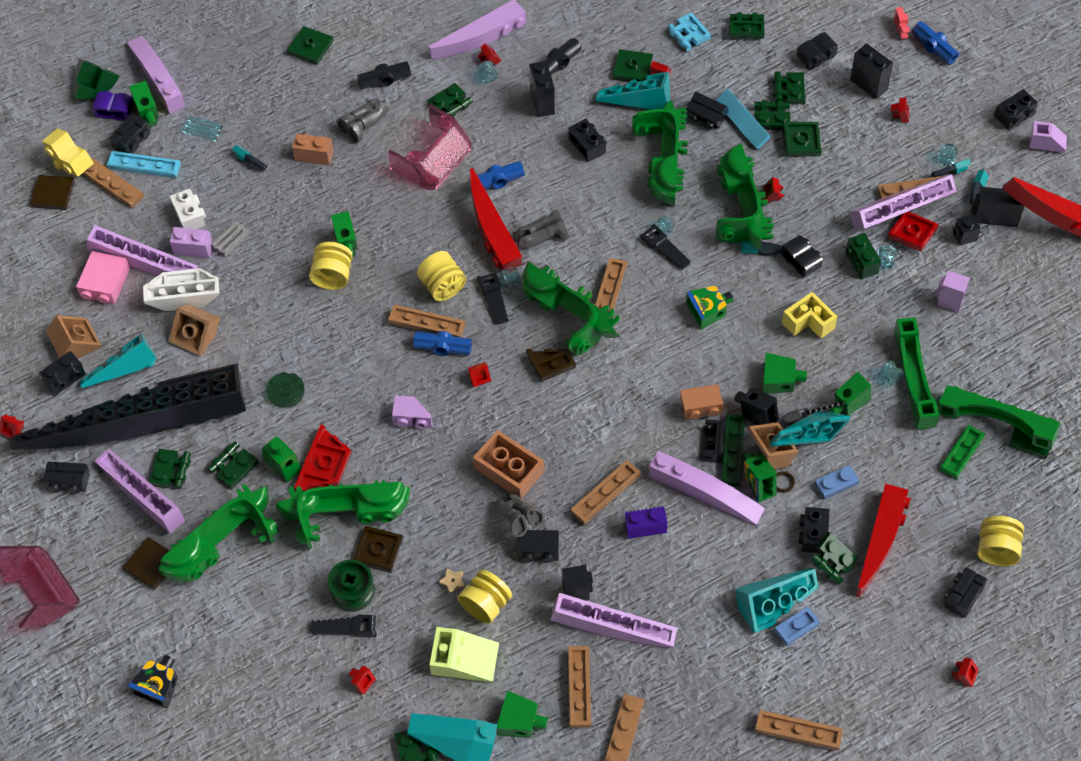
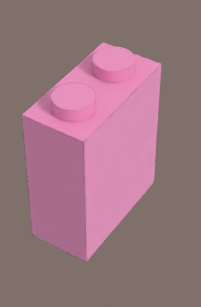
M92 251L76 286L80 297L85 300H97L104 304H115L130 270L127 258Z

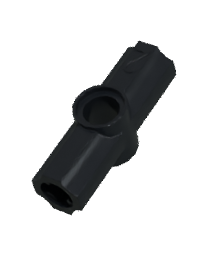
M570 38L560 48H553L544 61H547L551 75L558 69H565L570 59L582 50V46L576 38Z
M408 61L390 66L383 63L377 65L372 71L358 74L357 79L360 89L376 85L388 87L393 84L394 80L411 76V70Z

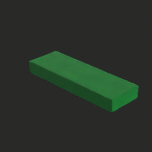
M968 425L941 465L939 471L957 480L986 434Z

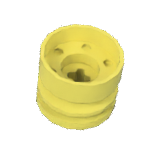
M323 242L316 245L309 273L312 283L329 290L345 287L349 279V269L353 258L352 252L346 246L336 242Z
M446 251L430 255L419 265L417 270V276L436 301H444L453 297L466 283L465 274Z
M991 516L983 519L980 526L979 536L981 539L978 543L977 552L979 559L996 566H1011L1019 563L1022 553L1023 524L1014 518L1006 516Z
M480 569L475 574L476 577L471 579L472 586L467 585L457 597L461 606L470 615L485 624H490L500 613L499 608L505 607L506 602L512 598V592L499 577L487 570Z

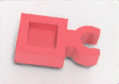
M903 7L895 9L894 22L900 38L908 39L907 33L910 32L907 26L908 15L904 13Z

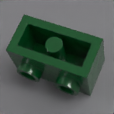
M866 233L848 238L847 246L845 247L846 254L851 259L861 279L879 274L881 260Z

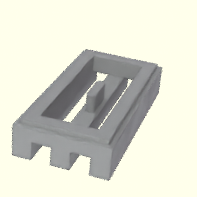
M235 221L211 244L212 248L226 257L250 234V230L248 228L245 229L244 225H240L238 221Z

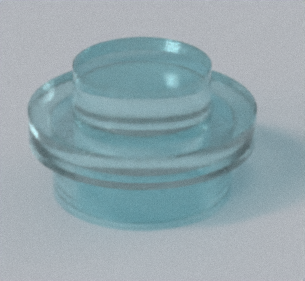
M666 215L659 217L657 220L658 227L663 232L670 233L675 226L672 219Z

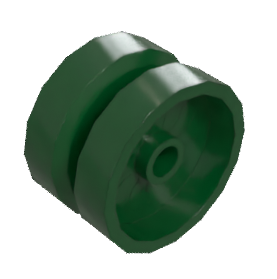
M348 559L339 562L330 571L328 586L332 600L338 608L344 611L356 612L364 609L371 603L374 598L375 586L371 571L365 563Z

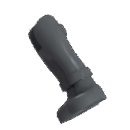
M378 98L371 99L358 109L353 110L349 115L339 117L336 123L343 133L348 131L351 139L358 143L363 138L362 129L383 118L389 111V107L385 104L380 105L381 101Z
M555 209L547 217L543 216L541 219L519 227L513 232V237L515 240H518V247L523 249L539 244L545 239L553 237L554 234H558L561 239L566 240L569 238V234L559 211Z
M514 493L506 494L508 499L506 503L501 498L495 501L497 511L510 521V532L516 537H522L526 534L527 522L533 527H540L544 522L545 516L540 509L530 506Z

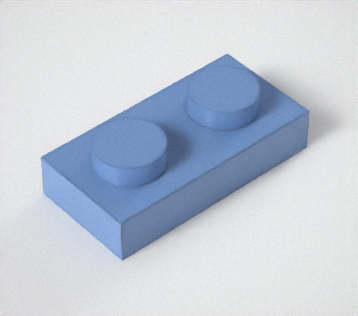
M849 465L815 480L814 484L825 500L858 485L859 479Z
M807 606L776 626L774 631L784 644L788 646L818 627L820 621Z

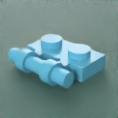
M692 12L677 19L678 26L675 27L673 24H669L667 27L670 35L676 38L681 48H685L686 51L692 49V46L689 44L691 42L697 46L711 39V34Z

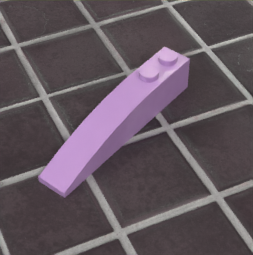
M512 0L430 45V58L437 59L467 52L481 47L484 43L488 44L502 36L508 35L511 31L526 24V12L515 0Z
M140 36L128 41V47L169 114L185 108L182 93L145 38Z
M952 174L881 198L851 210L849 213L854 229H865L953 194L957 190Z
M94 225L87 238V251L127 258L131 268L154 275H160L163 272L198 268L195 264Z
M108 449L94 460L127 496L167 532L171 534L185 522L179 508L112 450Z
M660 451L657 452L649 466V478L755 526L765 510L764 507L721 480Z
M559 593L554 601L550 617L551 621L588 632L673 648L677 632L676 627Z

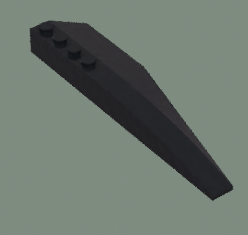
M238 363L158 382V386L149 389L147 386L140 389L141 393L135 395L128 393L116 402L109 400L82 410L81 415L75 417L72 414L65 416V420L62 422L54 423L52 421L46 423L40 430L33 428L11 436L10 448L11 450L98 444L143 436L173 428H182L194 423L200 424L206 420L220 419L231 414H240L246 411V403Z

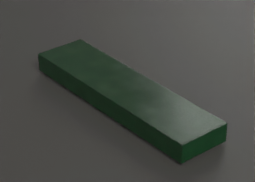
M726 414L721 481L729 486L740 487L745 415Z

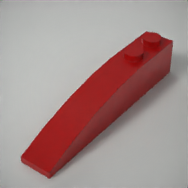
M471 168L469 176L470 190L476 220L485 241L486 251L492 254V261L495 267H499L501 273L522 265V255L475 170Z
M1013 177L1002 186L1004 191L1033 213L1059 228L1081 237L1080 204L1016 177Z
M885 483L856 597H860L872 583L891 551L899 526H904L906 515L903 514L904 509L908 510L911 499L907 497L908 489Z

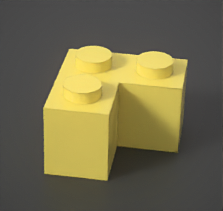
M57 128L42 141L45 146V152L54 160L53 164L58 170H63L68 174L78 177L94 164L86 150L75 146L66 131Z
M811 292L783 312L782 324L794 336L809 326L820 338H823L835 329L838 316Z

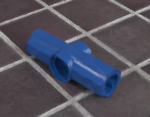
M919 21L912 29V33L924 43L925 49L931 54L936 53L947 64L951 65L959 57L960 53L947 42V38L942 32L936 33L922 21Z
M517 161L502 167L493 165L485 173L477 176L485 189L491 187L500 189L508 181L525 176L522 163Z
M416 331L413 348L430 350L439 356H447L449 353L469 356L472 349V339L454 337L446 331H439L436 334Z

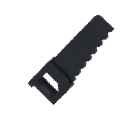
M655 224L651 225L649 230L640 235L641 239L650 248L657 249L658 252H661L662 255H665L666 258H669L670 261H673L682 270L690 265V260L667 239V235ZM655 233L658 235V236L655 237V238H649V237H651L652 235H654Z
M496 272L482 277L477 276L482 293L488 301L496 323L508 322L509 319L507 318L508 315L506 314L503 296H501V285ZM494 281L492 284L484 286V283Z
M842 400L811 409L803 408L792 411L784 416V420L786 422L799 420L809 416V414L843 405L846 401Z
M358 614L353 616L352 619L347 617L340 620L337 618L334 620L329 619L328 621L325 619L322 621L317 620L316 622L312 620L311 633L376 637V616ZM367 621V631H361V625Z

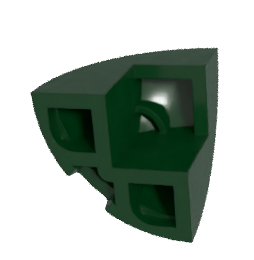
M79 58L73 83L74 97L79 99L96 98L98 92L109 91L116 84L119 75L97 64Z

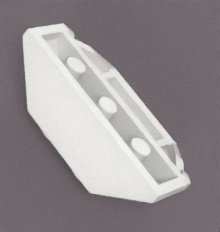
M201 268L163 272L143 286L144 303L164 311L177 310V307L187 304L197 308L205 307L219 296L218 277Z

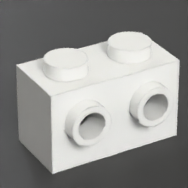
M187 189L170 196L182 228L198 229L205 226L204 218H206L203 208L198 207L200 202L197 194L193 195L191 189Z

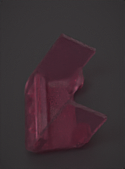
M430 104L428 106L430 124L444 131V133L425 154L420 151H411L403 157L389 150L388 156L391 170L427 190H436L471 151L472 144L468 135L453 116Z
M0 546V574L3 580L9 583H19L34 605L20 623V629L45 628L76 608L80 602L79 597L46 549L41 546Z

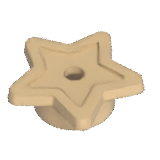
M447 569L446 577L441 579L439 583L445 585L449 593H452L459 588L465 587L464 582L461 580L464 573L463 571L454 573Z

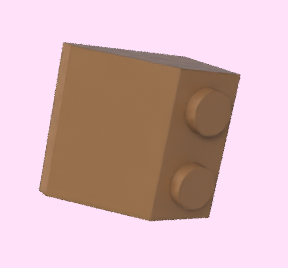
M190 304L177 307L168 342L201 356L216 335L220 317Z
M56 315L46 329V333L60 358L69 351L77 358H80L102 346L87 318Z
M779 422L749 426L747 429L774 469L788 467L798 453L794 445L770 446L769 443L778 432L783 430Z

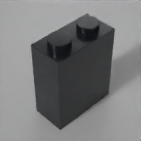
M866 43L854 54L850 80L877 99L888 90L893 62Z
M547 61L530 63V92L537 116L554 115V84Z
M980 186L978 194L975 193L971 215L974 214L977 222L981 224L1018 227L1024 206L1001 188Z

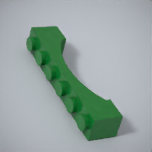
M916 317L897 319L894 334L916 428H936L940 415L936 399L933 398L924 371Z
M947 385L939 401V414L954 419L964 415H979L1002 420L1024 432L1032 440V445L1049 451L1052 450L1059 433L1060 422L1054 418L1044 417L1033 411L1020 409L1015 405H1008L996 399L986 398L978 393L962 390L957 386Z

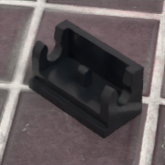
M706 420V425H703L700 461L722 463L725 420Z

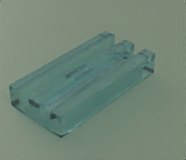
M189 116L183 127V132L216 141L217 135L219 136L223 126L220 123Z

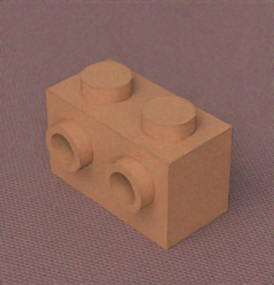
M296 134L292 147L295 161L330 165L333 155L331 138Z
M718 384L680 390V404L684 419L694 420L699 417H714L722 414L723 401Z

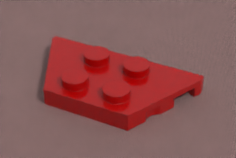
M320 424L294 486L295 492L298 485L302 491L317 487H328L330 484L332 486L339 485L350 458L351 449L341 443L335 435L329 433L324 425Z

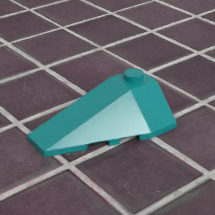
M669 72L651 74L646 76V80L639 82L634 79L625 86L617 84L600 89L596 95V101L645 109H662L671 99Z
M141 333L121 347L123 350L119 355H111L105 362L106 365L104 367L102 365L96 367L81 379L80 386L85 388L140 371L143 368L148 369L156 363V354Z
M819 411L778 432L769 444L773 447L831 442L851 418L848 415L835 412Z
M809 568L753 582L735 589L738 609L751 630L756 633L773 626L781 615L791 611L790 608L798 601L802 602L818 588L815 568Z
M411 713L407 734L426 746H431L440 751L443 756L450 757L455 761H489L494 746L497 724L473 719Z

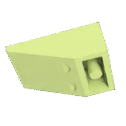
M436 627L430 660L431 675L493 683L499 643L457 629Z

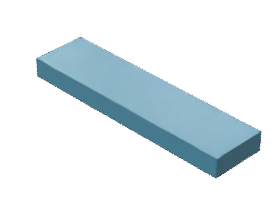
M726 89L716 99V101L728 107L729 112L727 116L758 150L771 138L729 89Z
M111 151L107 162L108 169L170 178L177 177L181 166L180 160Z

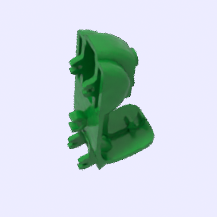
M670 100L662 109H652L636 113L632 118V132L635 136L662 134L661 157H653V161L649 162L648 173H652V177H648L647 188H651V194L660 201L675 206L676 192L683 190V186L677 185H683L682 180L684 179V171L677 168L678 153L687 155L688 151L686 148H681L688 147V141L682 140L678 142L679 131L686 129V126L683 124H686L684 119L687 115L684 113H687V110L685 108L674 109L673 102Z
M740 143L722 155L716 168L718 176H722L721 186L723 190H726L727 195L737 193L745 218L728 217L719 219L716 223V238L721 242L727 243L749 241L755 248L761 250L762 240H770L774 237V234H770L774 223H771L772 218L764 217L761 207L767 206L768 200H761V198H765V192L758 193L753 179L754 173H751L754 166L753 158L746 157L743 145Z
M527 262L522 275V287L526 293L524 296L532 302L538 301V305L545 311L550 309L554 312L558 305H561L587 323L577 333L572 331L571 334L573 336L569 340L566 339L568 348L576 356L586 353L602 336L606 338L620 337L613 328L619 322L620 316H615L613 308L609 312H607L609 310L608 305L599 309L588 301L592 297L590 291L586 295H582L585 291L583 286L579 287L577 292L561 283L559 276L555 278L556 274L553 269L549 271V266L541 270L531 262Z
M382 479L381 483L375 480L372 484H340V486H332L330 484L328 487H317L304 492L298 485L296 492H294L292 486L289 487L291 498L278 502L276 508L277 512L289 520H300V528L296 529V539L301 542V545L307 544L310 550L313 549L311 541H320L319 535H312L314 532L320 531L318 525H310L309 516L312 514L356 511L357 521L364 524H369L373 521L391 522L404 511L409 502L411 492L410 488L404 486L402 482L386 483L384 479Z
M242 484L244 492L237 489L238 497L230 500L217 511H212V515L208 519L205 517L204 522L186 538L176 540L177 545L172 544V549L161 559L162 564L158 568L160 574L176 582L198 580L204 571L209 567H213L218 562L220 554L215 546L245 520L252 519L257 527L252 530V535L256 536L258 533H262V536L259 537L260 543L266 541L267 538L271 544L274 543L273 536L277 533L276 528L278 526L271 518H265L262 513L269 501L267 487H262L251 493L249 487Z

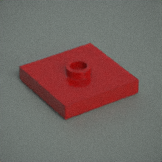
M908 211L903 213L888 233V238L921 252L938 229L939 224Z

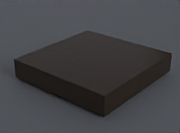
M38 175L30 202L31 207L67 210L75 183L74 178Z
M365 526L353 560L361 561L369 568L392 573L403 541V535Z
M147 537L125 563L123 569L155 590L165 579L160 574L158 568L162 564L161 559L170 550Z

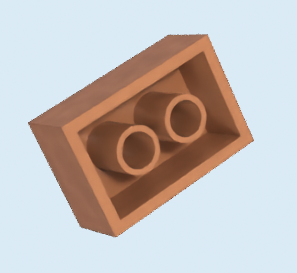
M499 430L490 437L473 457L475 470L508 492L516 494L521 499L545 472L544 460Z

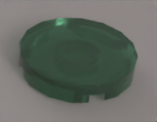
M281 372L269 380L266 393L270 402L275 406L289 408L297 405L302 400L305 394V386L297 374Z

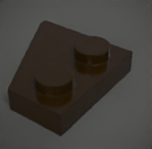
M526 349V354L541 382L576 368V363L568 349H544V351Z

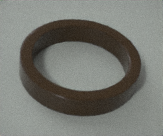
M785 471L778 472L777 477L780 475L788 476L792 480V485L788 489L777 487L776 490L781 493L790 492L795 485L794 477Z

